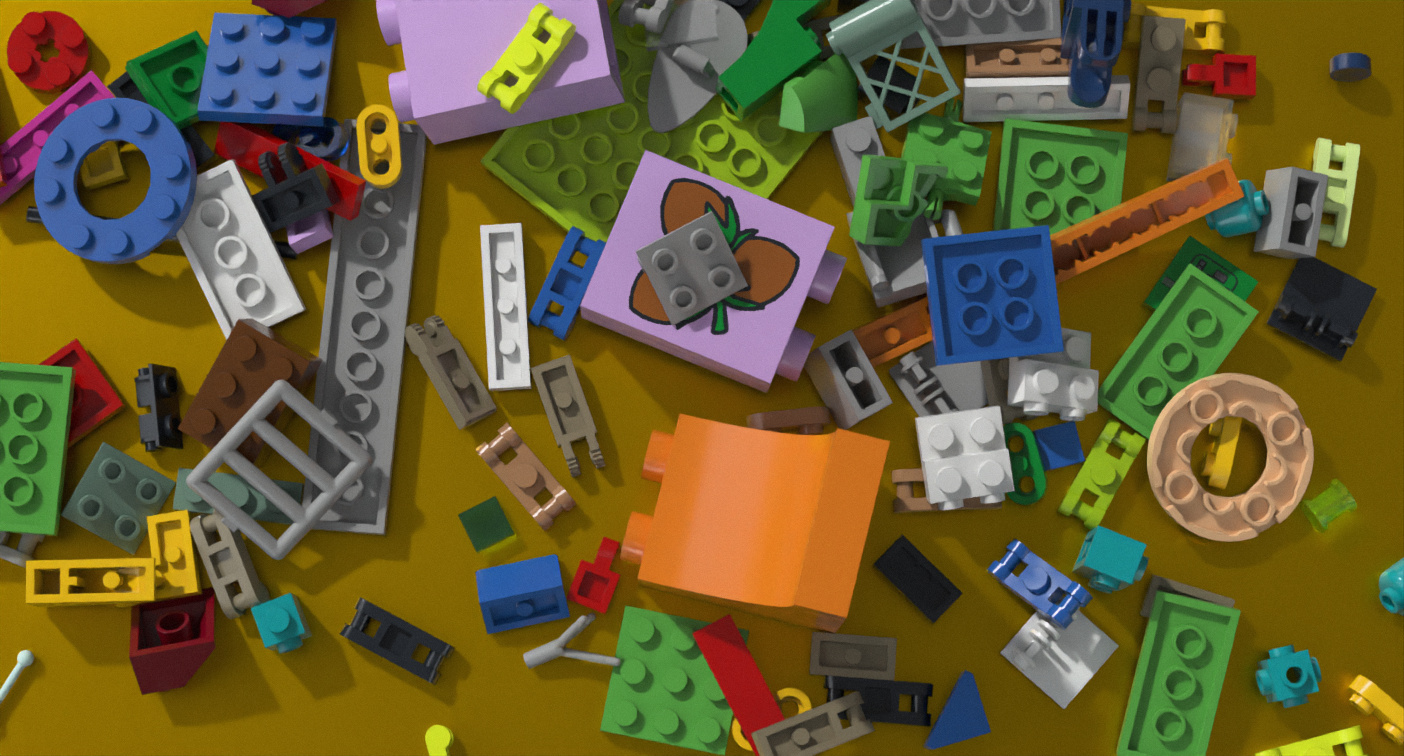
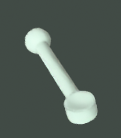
M23 650L18 654L17 665L0 689V704L25 666L33 663L34 655L31 651Z

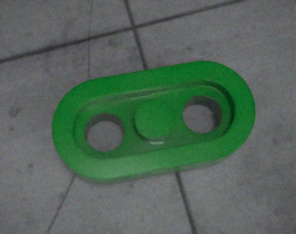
M1008 423L1003 426L1006 448L1009 450L1014 491L1006 493L1011 500L1018 504L1034 505L1040 502L1048 491V478L1035 433L1028 426L1021 423ZM1014 437H1021L1023 439L1024 446L1019 452H1013L1010 448V441ZM1025 477H1032L1035 482L1034 489L1026 493L1021 488V481Z

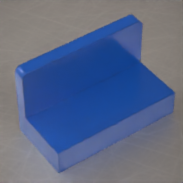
M556 554L486 568L475 573L479 604L487 634L570 617L559 560Z

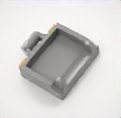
M942 210V217L938 220H932L933 212L929 219L926 218L923 211L912 222L911 232L902 246L864 245L854 239L877 308L927 293L921 240L939 237L935 224L941 222L946 236L962 235L963 231L955 211ZM853 212L846 213L849 228L851 227Z

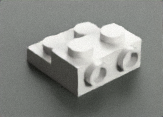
M1061 328L1063 352L1009 358L1007 405L1022 407L1023 413L1027 415L1042 416L1048 415L1049 412L1060 413V419L1066 421L1085 420L1086 414L1097 412L1099 370L1090 369V332Z
M1000 406L915 418L926 498L930 504L938 503L939 510H950L964 507L963 499L980 497L981 504L996 503L1006 500L1005 492L1014 491L1009 450L1005 444Z

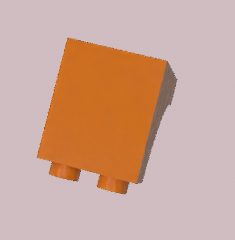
M680 413L675 434L654 429L652 431L641 479L661 483V488L653 516L635 511L631 512L620 560L641 565L637 577L639 586L824 633H836L848 615L890 441L839 428L835 432L826 435L779 433L720 423Z

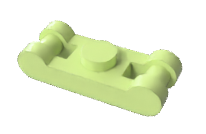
M1318 138L1314 148L1313 172L1328 175L1323 213L1335 215L1333 225L1320 224L1318 239L1330 241V246L1344 248L1349 231L1360 145L1347 142L1345 146L1332 144L1331 139ZM1329 161L1342 162V171L1328 169Z

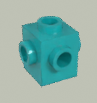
M1293 644L1268 650L1270 659L1257 662L1259 670L1256 671L1259 690L1263 696L1266 695L1267 702L1272 703L1282 700L1284 708L1308 703L1307 694L1318 692L1317 682L1322 680L1316 658H1310L1308 649L1295 652ZM1290 667H1293L1297 683L1289 682L1286 677V672Z

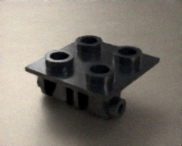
M1315 257L1299 258L1266 324L1341 362L1348 347H1352L1358 336L1356 331L1377 289Z

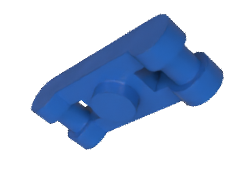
M574 226L570 229L528 317L529 323L538 328L543 325L553 330V335L564 341L569 337L581 309V302L606 242L600 239L595 242L585 237V232ZM577 251L588 256L584 267L572 262ZM553 301L564 306L561 316L550 311Z
M1014 538L1006 547L1008 552L999 562L995 560L989 566L987 572L1063 630H1066L1073 622L1071 616L1080 606L1085 608L1093 599L1092 595L1080 584L1070 580ZM1020 563L1024 564L1026 568L1018 577L1012 574ZM1063 594L1066 595L1059 605L1055 604Z

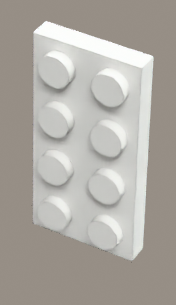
M231 159L198 175L193 205L184 224L176 235L226 340L238 319L253 318L269 328L307 310L236 161Z

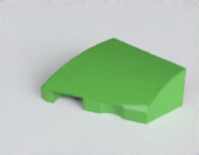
M834 52V55L825 62L815 60L807 67L804 74L799 77L795 76L784 85L779 126L808 133L832 130L834 127L857 120L858 91L856 73L844 53L837 56Z
M863 154L849 236L864 245L902 246L911 232L912 222L923 213L929 203L925 200V197L938 177L942 179L946 177L948 166L913 159Z

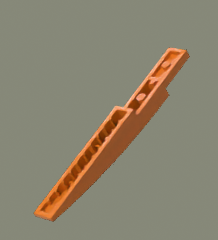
M1222 159L1050 235L1056 284L1244 197L1229 159ZM927 293L917 296L918 299L852 329L872 367H876L933 340Z

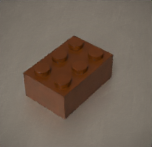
M253 318L238 319L178 429L213 449L275 381L285 380L301 395H304L323 360ZM281 400L265 419L282 433L294 410ZM252 431L236 450L260 469L265 465L273 448Z

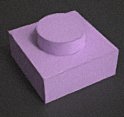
M327 209L286 226L289 245L297 254L334 237Z

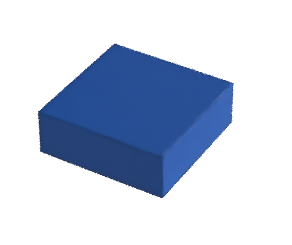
M1075 421L1033 431L1038 441L1046 472L1080 464L1085 461Z

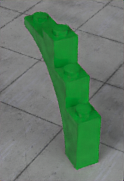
M831 0L772 1V5L758 34L742 56L726 69L717 80V93L740 121L784 89V85L792 78L804 74L807 67L815 60L819 61L822 52L820 40L809 27L803 28L802 25L829 6Z

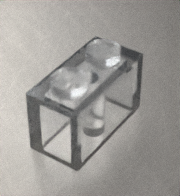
M1187 92L1182 95L1177 105L1176 127L1172 138L1166 181L1172 182L1225 158H1228L1232 165V154L1226 153L1228 138H1234L1238 124V114L1232 113L1234 100Z

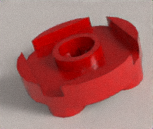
M33 11L27 13L12 31L7 44V62L9 68L26 87L42 94H55L62 92L60 89L76 84L86 75L91 64L92 50L86 33L72 17L57 11H43L40 13ZM48 43H54V48L60 51L58 57H50L48 62H43V55L40 53L41 48L47 46Z

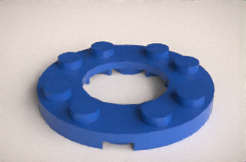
M107 98L89 103L77 109L61 121L48 137L36 166L34 178L35 201L46 229L68 251L93 262L125 264L151 255L150 252L161 245L167 238L171 240L177 234L193 205L197 185V169L190 143L186 141L182 132L170 117L151 105L138 100ZM126 141L136 145L145 154L151 169L150 187L145 200L134 212L120 219L103 220L92 216L81 203L77 189V175L81 165L84 163L83 160L106 142Z

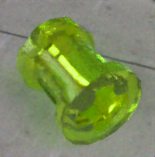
M1335 478L1329 483L1328 489L1312 500L1306 498L1300 502V507L1313 527L1323 533L1329 529L1328 524L1346 511L1352 513L1356 510L1357 504L1344 484Z

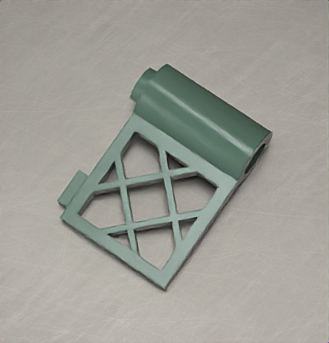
M869 0L829 22L831 31L826 34V37L835 54L838 56L844 53L871 101V104L866 106L865 109L868 115L872 116L876 129L884 126L886 132H890L961 93L914 0ZM917 31L926 45L921 63L899 56L903 39ZM896 43L893 54L883 51ZM875 54L891 59L885 83L869 78L861 62ZM929 55H931L937 67L927 65ZM897 61L919 67L913 91L890 84ZM929 70L941 74L949 90L935 98L918 93L924 71ZM873 85L883 87L880 97ZM888 89L911 96L906 113L894 120H891L884 107ZM916 98L927 101L913 109Z

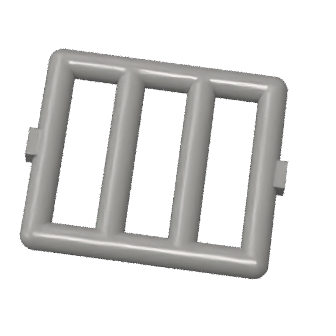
M277 380L187 476L186 484L223 516L221 522L230 530L235 532L239 529L273 559L281 560L371 465L372 457L336 425L338 422L337 418L324 408L320 411L288 382ZM281 400L351 460L335 479L265 419ZM252 431L323 491L307 509L302 507L236 450ZM223 462L294 521L278 540L207 481Z

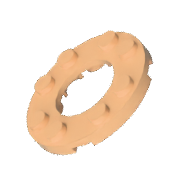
M1241 373L1211 375L1191 383L1178 392L1159 414L1153 426L1147 449L1149 481L1154 495L1164 511L1183 528L1201 537L1225 542L1242 541L1257 537L1258 533L1268 529L1276 522L1281 523L1301 501L1307 489L1314 461L1311 431L1307 428L1296 402L1278 386L1255 376ZM1226 416L1243 417L1254 423L1263 434L1268 450L1266 467L1258 482L1246 492L1232 497L1214 496L1205 491L1194 477L1190 464L1192 445L1199 432L1208 424Z

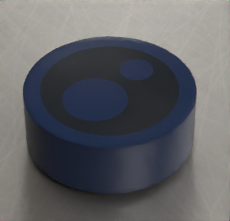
M1362 53L1336 55L1329 61L1330 78L1343 82L1366 79L1372 74L1371 58Z

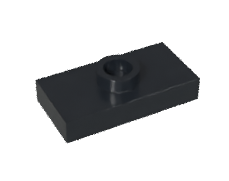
M903 534L872 565L932 624L963 594Z

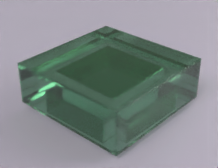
M496 496L458 514L477 553L515 535Z

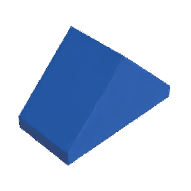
M964 670L961 672L923 744V747L926 749H937L991 732L974 675L969 671Z

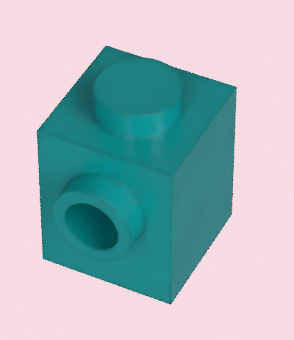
M292 593L251 608L266 649L272 651L278 649L279 654H283L303 646L302 639L312 636L299 598Z

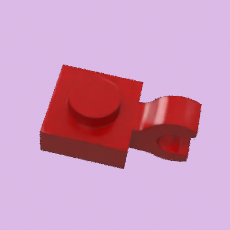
M1215 54L1212 57V65L1187 64L1186 69L1181 71V86L1190 88L1212 86V98L1253 99L1256 96V56Z
M604 536L594 563L592 564L581 559L566 599L606 614L621 576L610 571L620 542Z

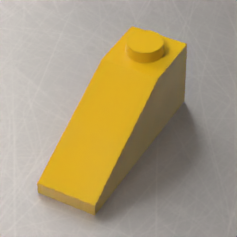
M156 558L26 561V604L36 607L155 601Z

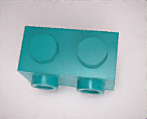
M1098 525L1087 533L1072 572L1088 578V586L1107 594H1111L1113 590L1120 591L1131 584L1133 585L1136 580H1141L1149 561L1148 557L1143 556L1147 544Z

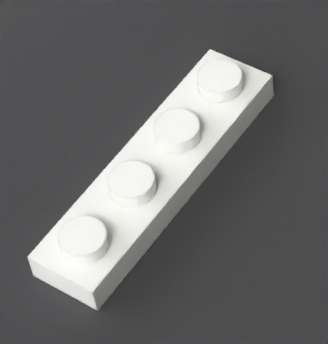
M1112 75L1107 100L1104 105L1097 108L1080 107L1070 101L1067 93L1068 76L964 78L963 122L1005 121V118L1022 121L1127 119L1130 93L1128 75Z
M522 223L480 225L489 390L532 389Z

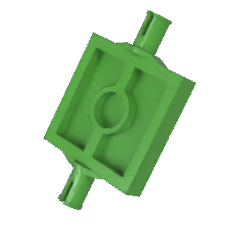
M955 98L945 101L943 117L925 112L908 121L901 158L948 166L946 177L944 179L938 177L927 194V201L929 203L924 210V216L929 219L933 212L932 220H938L942 217L944 201H959L976 206L981 194L992 131L960 122L959 117L963 104L957 99L954 105Z

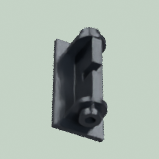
M148 364V368L138 369V377L134 378L138 408L151 406V413L139 415L140 444L145 445V452L162 451V448L183 449V432L178 429L182 419L180 417L178 400L180 385L176 376L175 367Z

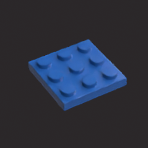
M214 13L197 110L199 120L324 126L338 30L336 18L299 16L288 18L277 15Z
M1049 225L925 238L921 240L936 366L1064 351Z

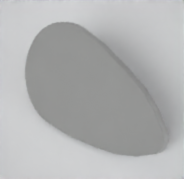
M694 0L678 9L670 19L659 45L648 88V113L650 125L654 131L658 133L669 132L697 115L717 94L716 85L718 77L740 58L747 49L748 36L744 21L738 12L728 4L719 0Z

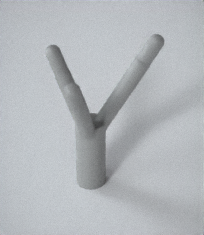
M592 612L587 616H581L558 639L523 654L524 661L529 669L559 656L612 666H619L621 660L615 657L566 647V644L596 619L595 613Z

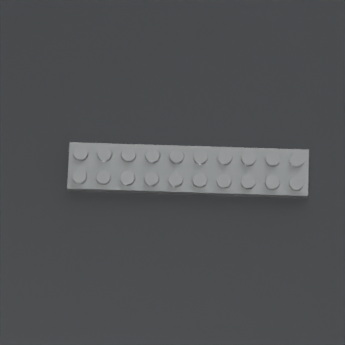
M345 119L339 167L364 179L359 166L357 120ZM378 122L372 127L374 134H382L386 130V124ZM399 123L403 172L399 181L393 186L384 189L375 188L366 182L359 215L352 221L334 213L332 230L334 237L331 240L319 358L323 361L317 370L314 406L320 411L325 408L338 420L336 425L371 455L372 463L311 529L386 536L406 346L404 329L408 326L427 135L419 125ZM381 162L376 166L375 172L383 175L388 172L390 166L388 163ZM311 426L308 456L335 479L351 460ZM307 477L305 478L302 505L305 509L323 492Z

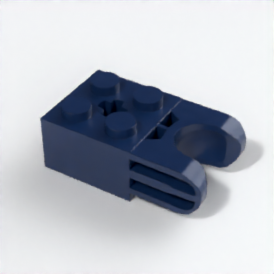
M1063 0L1060 58L1069 59L1067 93L1072 103L1080 107L1097 108L1106 102L1111 86L1112 67L1116 65L1122 47L1123 22L1128 23L1130 16L1131 0Z

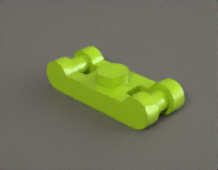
M1111 418L1107 420L1057 510L1067 517L1072 514L1084 521L1083 526L1090 530H1093L1100 524L1108 506L1146 441L1145 437L1136 432L1131 435L1120 429L1121 424ZM1111 442L1124 449L1119 460L1105 452ZM1083 491L1097 498L1093 507L1079 500Z

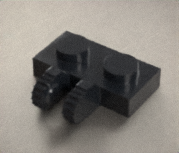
M286 142L278 147V155L267 151L258 156V165L262 170V175L268 188L252 195V198L270 233L340 202L323 164L321 163L304 171V160L296 146L290 142Z

